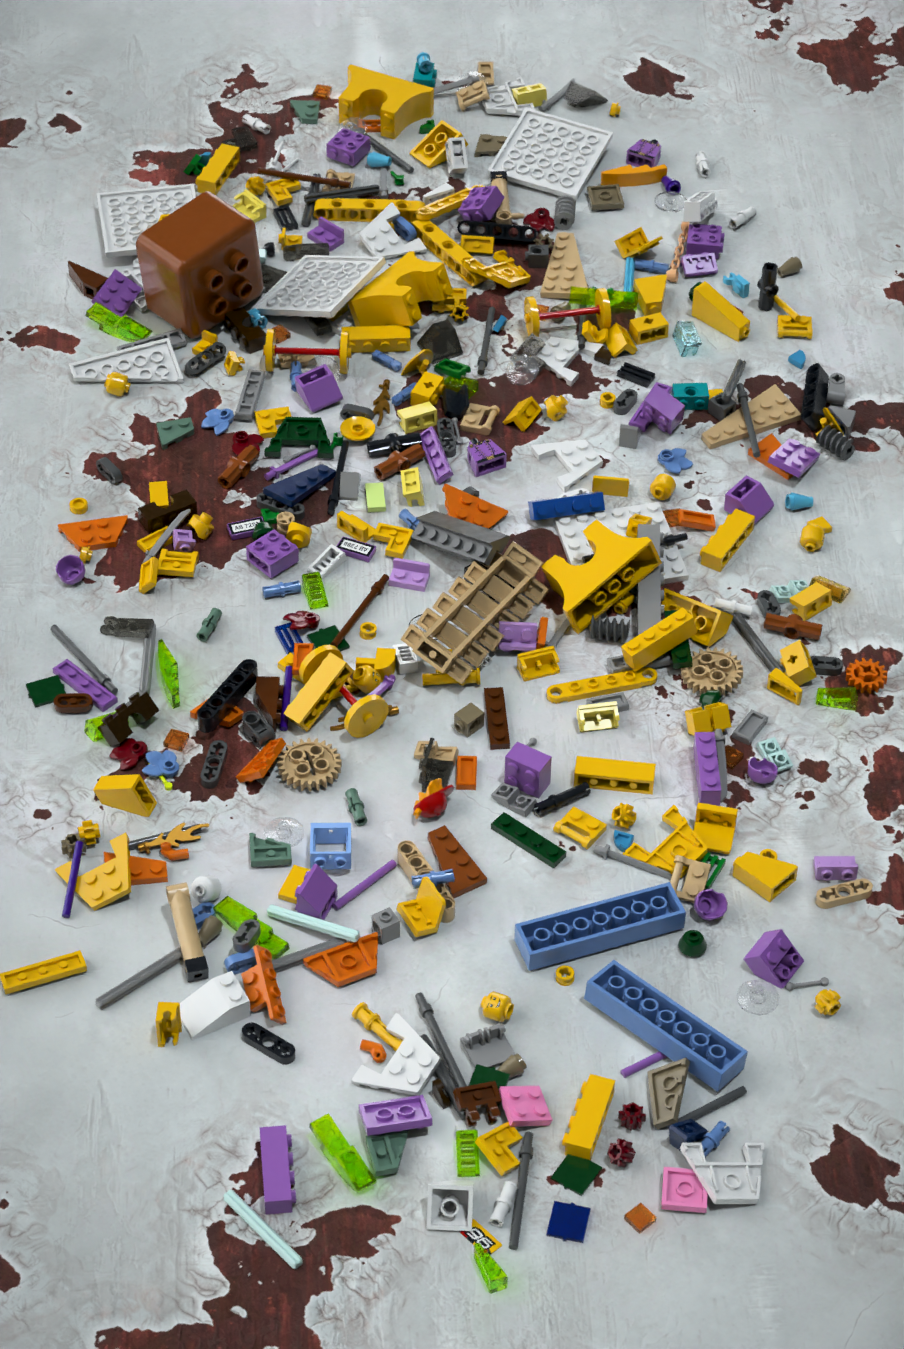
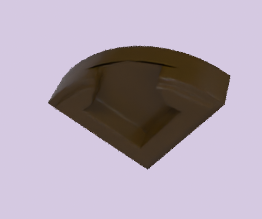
M602 346L594 355V360L610 365L611 352Z
M438 1078L432 1081V1095L441 1107L446 1109L450 1107V1098L446 1097L443 1093L442 1088L445 1086L441 1079Z

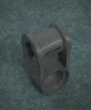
M247 711L243 714V733L257 748L261 747L262 743L276 738L271 725L256 711Z

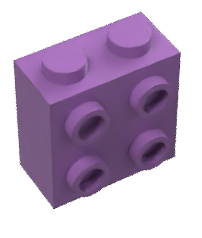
M342 128L326 144L327 157L350 166H355L370 151V137Z
M497 186L475 187L470 190L469 195L462 202L458 212L464 220L489 221L505 197Z
M689 224L686 254L698 255L703 252L714 253L715 258L719 259V253H723L725 233H721L722 226Z
M276 530L270 531L246 546L247 560L270 578H273L299 561V549L296 544L291 543Z

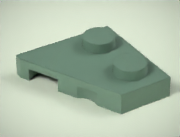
M290 100V107L294 108L295 114L299 117L302 124H318L320 101Z
M191 417L156 423L162 450L167 449L168 444L174 441L177 444L184 438L194 434Z
M249 833L251 867L292 865L291 844L277 842L275 839L268 837L266 840L257 838L255 833Z
M408 1130L382 1133L377 1136H366L365 1142L376 1177L398 1173L408 1137Z

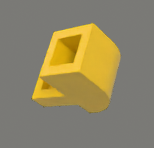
M377 648L376 658L356 657V668L363 665L371 666L380 674L382 682L386 675L389 676L395 672L396 649Z

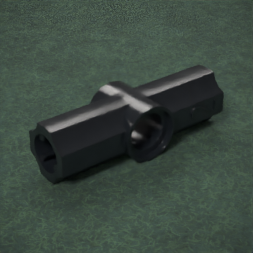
M767 262L762 267V277L757 283V287L760 289L758 305L760 310H772L774 296L779 291V287L776 285L778 266L775 263Z
M419 432L401 436L397 433H390L385 439L367 442L369 457L391 454L396 450L402 452L418 443L422 446L421 436Z

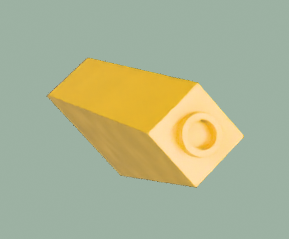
M704 281L694 288L692 316L737 342L749 335L750 320L711 285Z

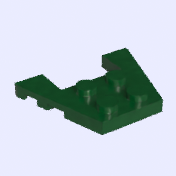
M285 417L277 430L276 436L272 437L269 447H266L264 450L265 457H281L282 445L318 446V458H334V451L326 435L322 419L315 417Z

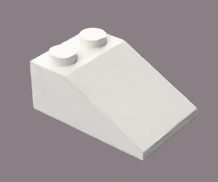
M232 971L212 978L180 1003L181 1021L192 1040L251 1017L250 1000Z

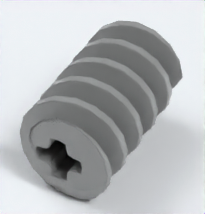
M562 196L556 201L554 224L558 229L568 230L575 221L576 201L571 196Z

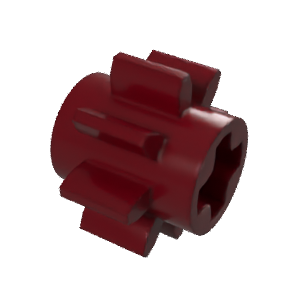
M632 1102L627 1105L623 1104V1110L619 1111L618 1119L621 1120V1127L625 1126L632 1131L636 1128L641 1129L642 1122L646 1120V1114L643 1113V1106Z
M620 1138L617 1139V1143H610L607 1152L611 1158L610 1163L616 1164L619 1167H626V1162L633 1163L636 1153L631 1147L633 1143Z

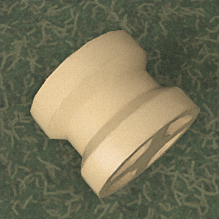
M281 512L277 515V530L279 533L286 535L288 525L291 522H295V517L292 513Z

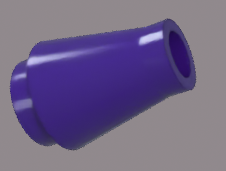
M669 176L662 178L661 182L669 195H677L680 192L681 185L679 181Z

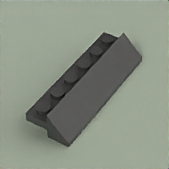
M437 511L417 517L416 519L420 522L411 536L415 541L426 544L435 550L470 562L476 561L480 565L484 564L487 566L491 563L496 552H503L510 539L509 535Z

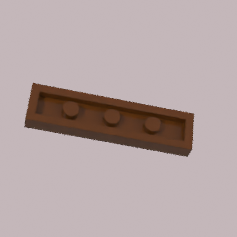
M503 687L484 688L490 750L510 749Z

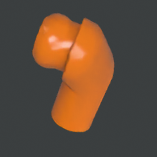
M163 842L160 845L161 854L172 861L189 858L188 848L174 850L171 848L170 842Z
M365 1039L361 1041L360 1050L370 1052L377 1063L385 1061L386 1052L382 1044Z

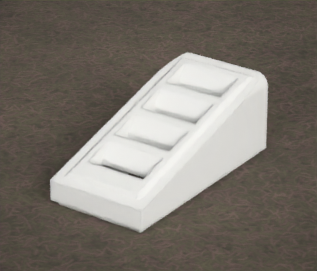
M445 183L423 195V202L425 205L431 204L454 194L455 189L448 183Z
M331 544L307 568V571L319 579H323L347 560L345 552ZM316 568H319V569L322 570V571H321V573H319V572L316 571L315 569H316Z
M406 643L393 645V649H396V663L399 674L418 672V660L416 654L412 652L413 649Z

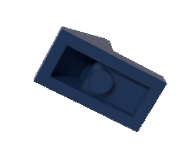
M693 1119L677 1122L669 1127V1142L681 1152L680 1147L682 1143H694V1141L703 1139L708 1130Z

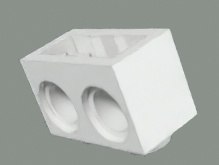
M464 137L448 138L445 148L449 175L464 174L468 169Z

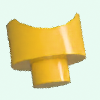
M551 395L543 402L546 405L547 416L555 422L567 413L565 406L568 405V402L562 395L558 398Z
M202 512L200 516L194 514L187 526L194 528L197 536L206 540L214 529V526L211 524L213 518L205 512Z
M291 522L288 525L286 539L296 544L298 548H304L310 543L312 528Z

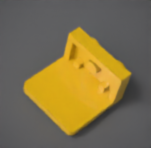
M639 227L614 242L624 259L628 256L632 258L643 254L648 249L659 245V241L663 238L659 236L648 241L642 227Z
M698 802L694 830L708 847V851L729 854L731 852L738 809Z
M426 876L421 880L416 899L398 903L396 910L414 936L420 937L437 933L446 907V901L436 889L435 884Z

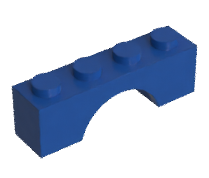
M599 491L562 498L528 501L531 520L605 510L603 492Z

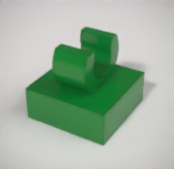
M196 154L183 172L189 175L193 171L198 176L205 167L202 163H198L202 157Z

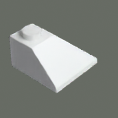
M448 1180L428 1183L427 1229L472 1231L474 1181Z

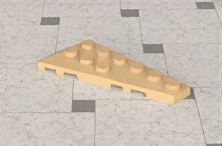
M557 232L554 248L540 291L541 298L581 299L584 297L590 299L574 233Z
M776 384L748 402L755 434L801 420V413ZM742 407L702 433L701 439L709 449L749 437Z

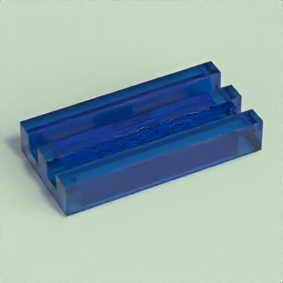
M292 622L275 627V633L287 655L290 652H294V641L287 628L290 629ZM290 630L296 642L303 643L297 630ZM284 635L286 636L291 647H289Z

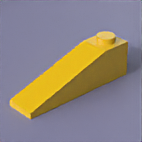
M664 588V601H661V605H664V611L679 610L683 607L694 617L697 633L690 637L694 641L710 647L727 633L734 617L733 615Z

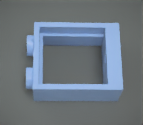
M311 823L310 870L314 864L318 865L321 869H351V823ZM346 843V851L316 852V844Z

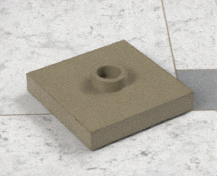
M619 184L587 187L592 210L624 208Z

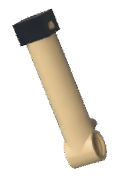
M490 171V186H497L505 197L500 207L495 211L496 223L512 224L513 219H523L524 213H511L507 172ZM496 226V230L502 233V229Z
M187 882L166 886L167 899L175 923L187 981L189 983L208 979V965L203 953Z

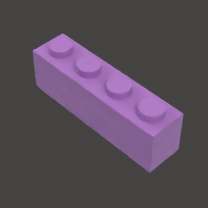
M695 732L693 751L699 803L720 806L721 783L715 733Z
M286 1125L260 1127L265 1215L292 1213V1203H296V1190H291V1185L295 1184L294 1171L289 1170V1166H294L293 1152H288V1147H292L291 1134H287Z

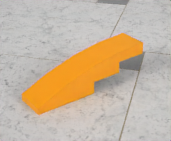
M665 164L652 168L648 165L635 168L631 165L603 171L601 172V185L619 184V187H630L661 182L664 176H667V167Z

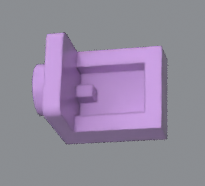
M174 529L172 533L174 551L192 553L196 544V540L192 537V530Z

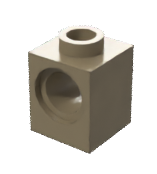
M469 703L454 714V728L468 738L484 726L485 712L473 703Z

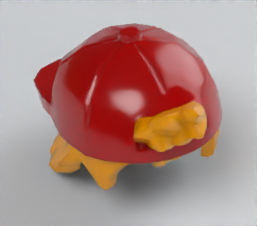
M441 778L430 781L426 793H418L419 801H415L413 809L415 818L418 819L420 816L424 818L440 816L447 807L446 797L453 792L455 787L448 785L443 788Z

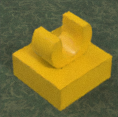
M234 351L228 352L224 363L228 375L235 376L236 371L243 370L239 364H245L244 358L237 357Z

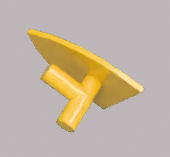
M423 349L405 365L401 375L416 369L420 371L421 375L425 371L428 372L426 369L433 360V352L429 349Z
M823 408L825 417L820 419L822 429L827 425H831L832 429L836 428L838 432H842L828 408Z

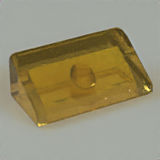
M820 575L813 577L809 585L811 586L817 582L831 590L832 601L842 603L851 591L849 587Z

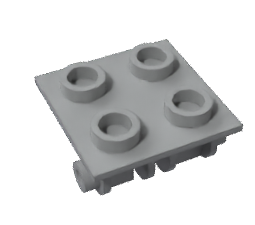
M496 1023L495 1026L489 1027V1029L484 1027L483 1031L478 1029V1031L470 1034L466 1033V1036L460 1038L474 1067H476V1064L490 1068L504 1063L510 1055H515L504 1034L506 1032L504 1024Z

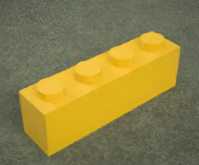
M221 144L215 150L213 157L209 159L206 167L203 168L201 174L196 178L199 193L210 191L217 195L240 161L239 147Z
M410 326L341 327L342 331H349V348H352V353L374 352L375 350L381 352L411 351Z
M736 508L732 514H728L724 524L718 527L716 534L712 535L708 544L702 547L700 551L701 565L721 572L754 530L755 516Z
M682 607L623 644L621 649L625 663L636 672L695 635L697 630L694 617Z
M330 652L315 673L311 675L305 686L299 691L292 703L287 706L283 714L292 723L308 732L354 670L347 662Z
M577 756L574 787L587 782L592 789L653 795L656 764Z
M590 1074L588 1081L583 1082L581 1088L582 1098H578L576 1101L575 1111L577 1112L575 1116L571 1115L568 1125L570 1131L569 1133L565 1132L562 1145L565 1146L566 1156L569 1154L591 1161L614 1096L615 1080Z

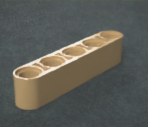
M405 840L398 844V864L411 882V876L429 873V871H434L413 842ZM442 883L436 886V889L446 901L441 922L449 923L455 918V900Z

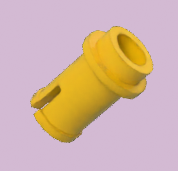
M627 592L620 600L615 602V612L618 614L626 613L629 605L635 600L634 595Z

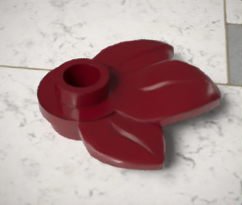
M546 208L536 209L534 213L526 215L523 220V224L535 227L538 232L543 228L553 232L555 228L554 219L550 217V212Z
M238 431L232 438V451L238 456L246 447L252 445L256 447L260 454L258 444L262 443L264 438L258 434L248 435L245 431Z
M297 611L296 613L286 614L283 620L292 622L290 630L316 628L319 625L320 616L313 612Z
M126 738L120 743V746L111 751L109 757L121 760L120 769L126 770L135 766L138 760L146 757L148 747L143 741Z

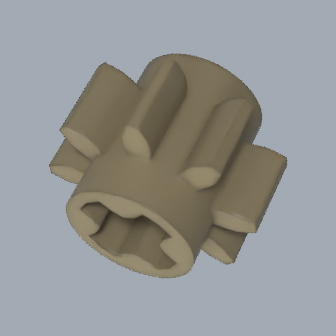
M541 233L538 235L539 239L533 240L536 242V245H543L542 241L544 240V244L548 245V248H554L552 245L554 239H550L549 234L543 237Z
M68 834L65 840H61L62 854H67L70 859L73 858L76 841L84 843L82 852H86L85 838L80 839L78 834Z

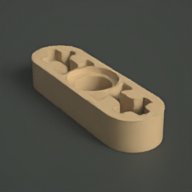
M862 878L822 888L817 891L815 902L818 907L829 909L864 900L871 896L873 885L869 880ZM840 891H846V892H848L850 895H849V896H841V895L839 894V892H840Z

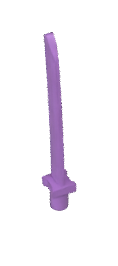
M318 449L277 468L271 466L270 471L264 474L265 479L270 480L273 477L278 479L279 474L318 456Z
M393 674L386 675L382 683L368 695L376 694L380 696L387 688L390 690L396 677Z

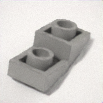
M501 783L491 794V797L499 804L525 817L528 816L534 809V804L537 803L535 798L520 794L518 787Z

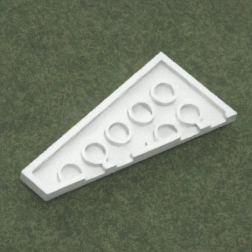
M169 337L69 363L74 381L105 382L107 375L115 371L127 375L128 382L184 383Z

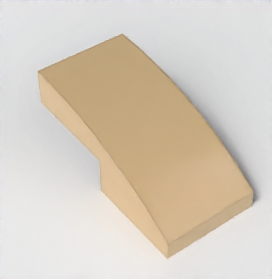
M478 62L479 80H484L486 85H494L493 62Z
M278 354L281 367L291 368V363L294 361L295 366H297L296 361L302 364V367L317 364L314 355Z
M418 741L414 758L437 765L455 766L459 751L457 747H438L437 741Z

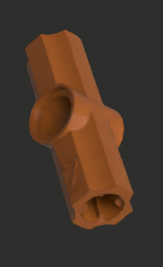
M419 443L402 452L398 450L393 451L389 455L388 460L374 467V472L379 480L385 479L398 471L401 473L402 470L409 469L412 463L425 457V451Z
M249 445L237 457L230 458L227 468L218 477V483L223 488H231L240 477L244 478L248 475L251 465L260 456L256 447Z
M767 613L764 622V629L783 632L789 639H796L802 636L820 640L823 627L822 624L803 621L802 617L797 614H790L788 617Z

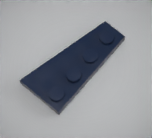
M320 464L263 487V494L293 507L333 479L336 470Z

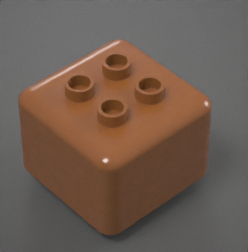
M210 191L203 192L142 232L136 241L147 308L176 329L181 328L183 334L191 339L199 338L202 336L203 330L209 331L224 321L226 312L246 306L263 292L264 283L254 221Z

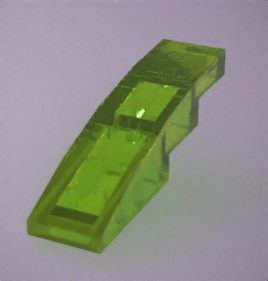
M571 286L569 303L595 306L596 288ZM606 289L610 307L637 309L638 292Z
M160 639L158 640V659L161 682L165 694L174 709L180 707L178 664L163 640Z
M226 896L213 907V910L236 932L244 921L250 919L257 920L260 923L261 934L253 946L259 945L268 949L273 960L279 958L290 949L289 943L275 935L272 927L260 921L256 912L231 897Z

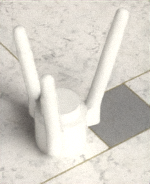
M281 141L275 158L270 160L268 169L285 172L299 158H296L282 169V164L277 161L284 144Z

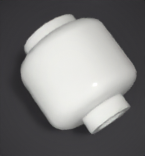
M213 875L197 877L191 884L192 896L195 900L202 903L213 901L221 893V883Z

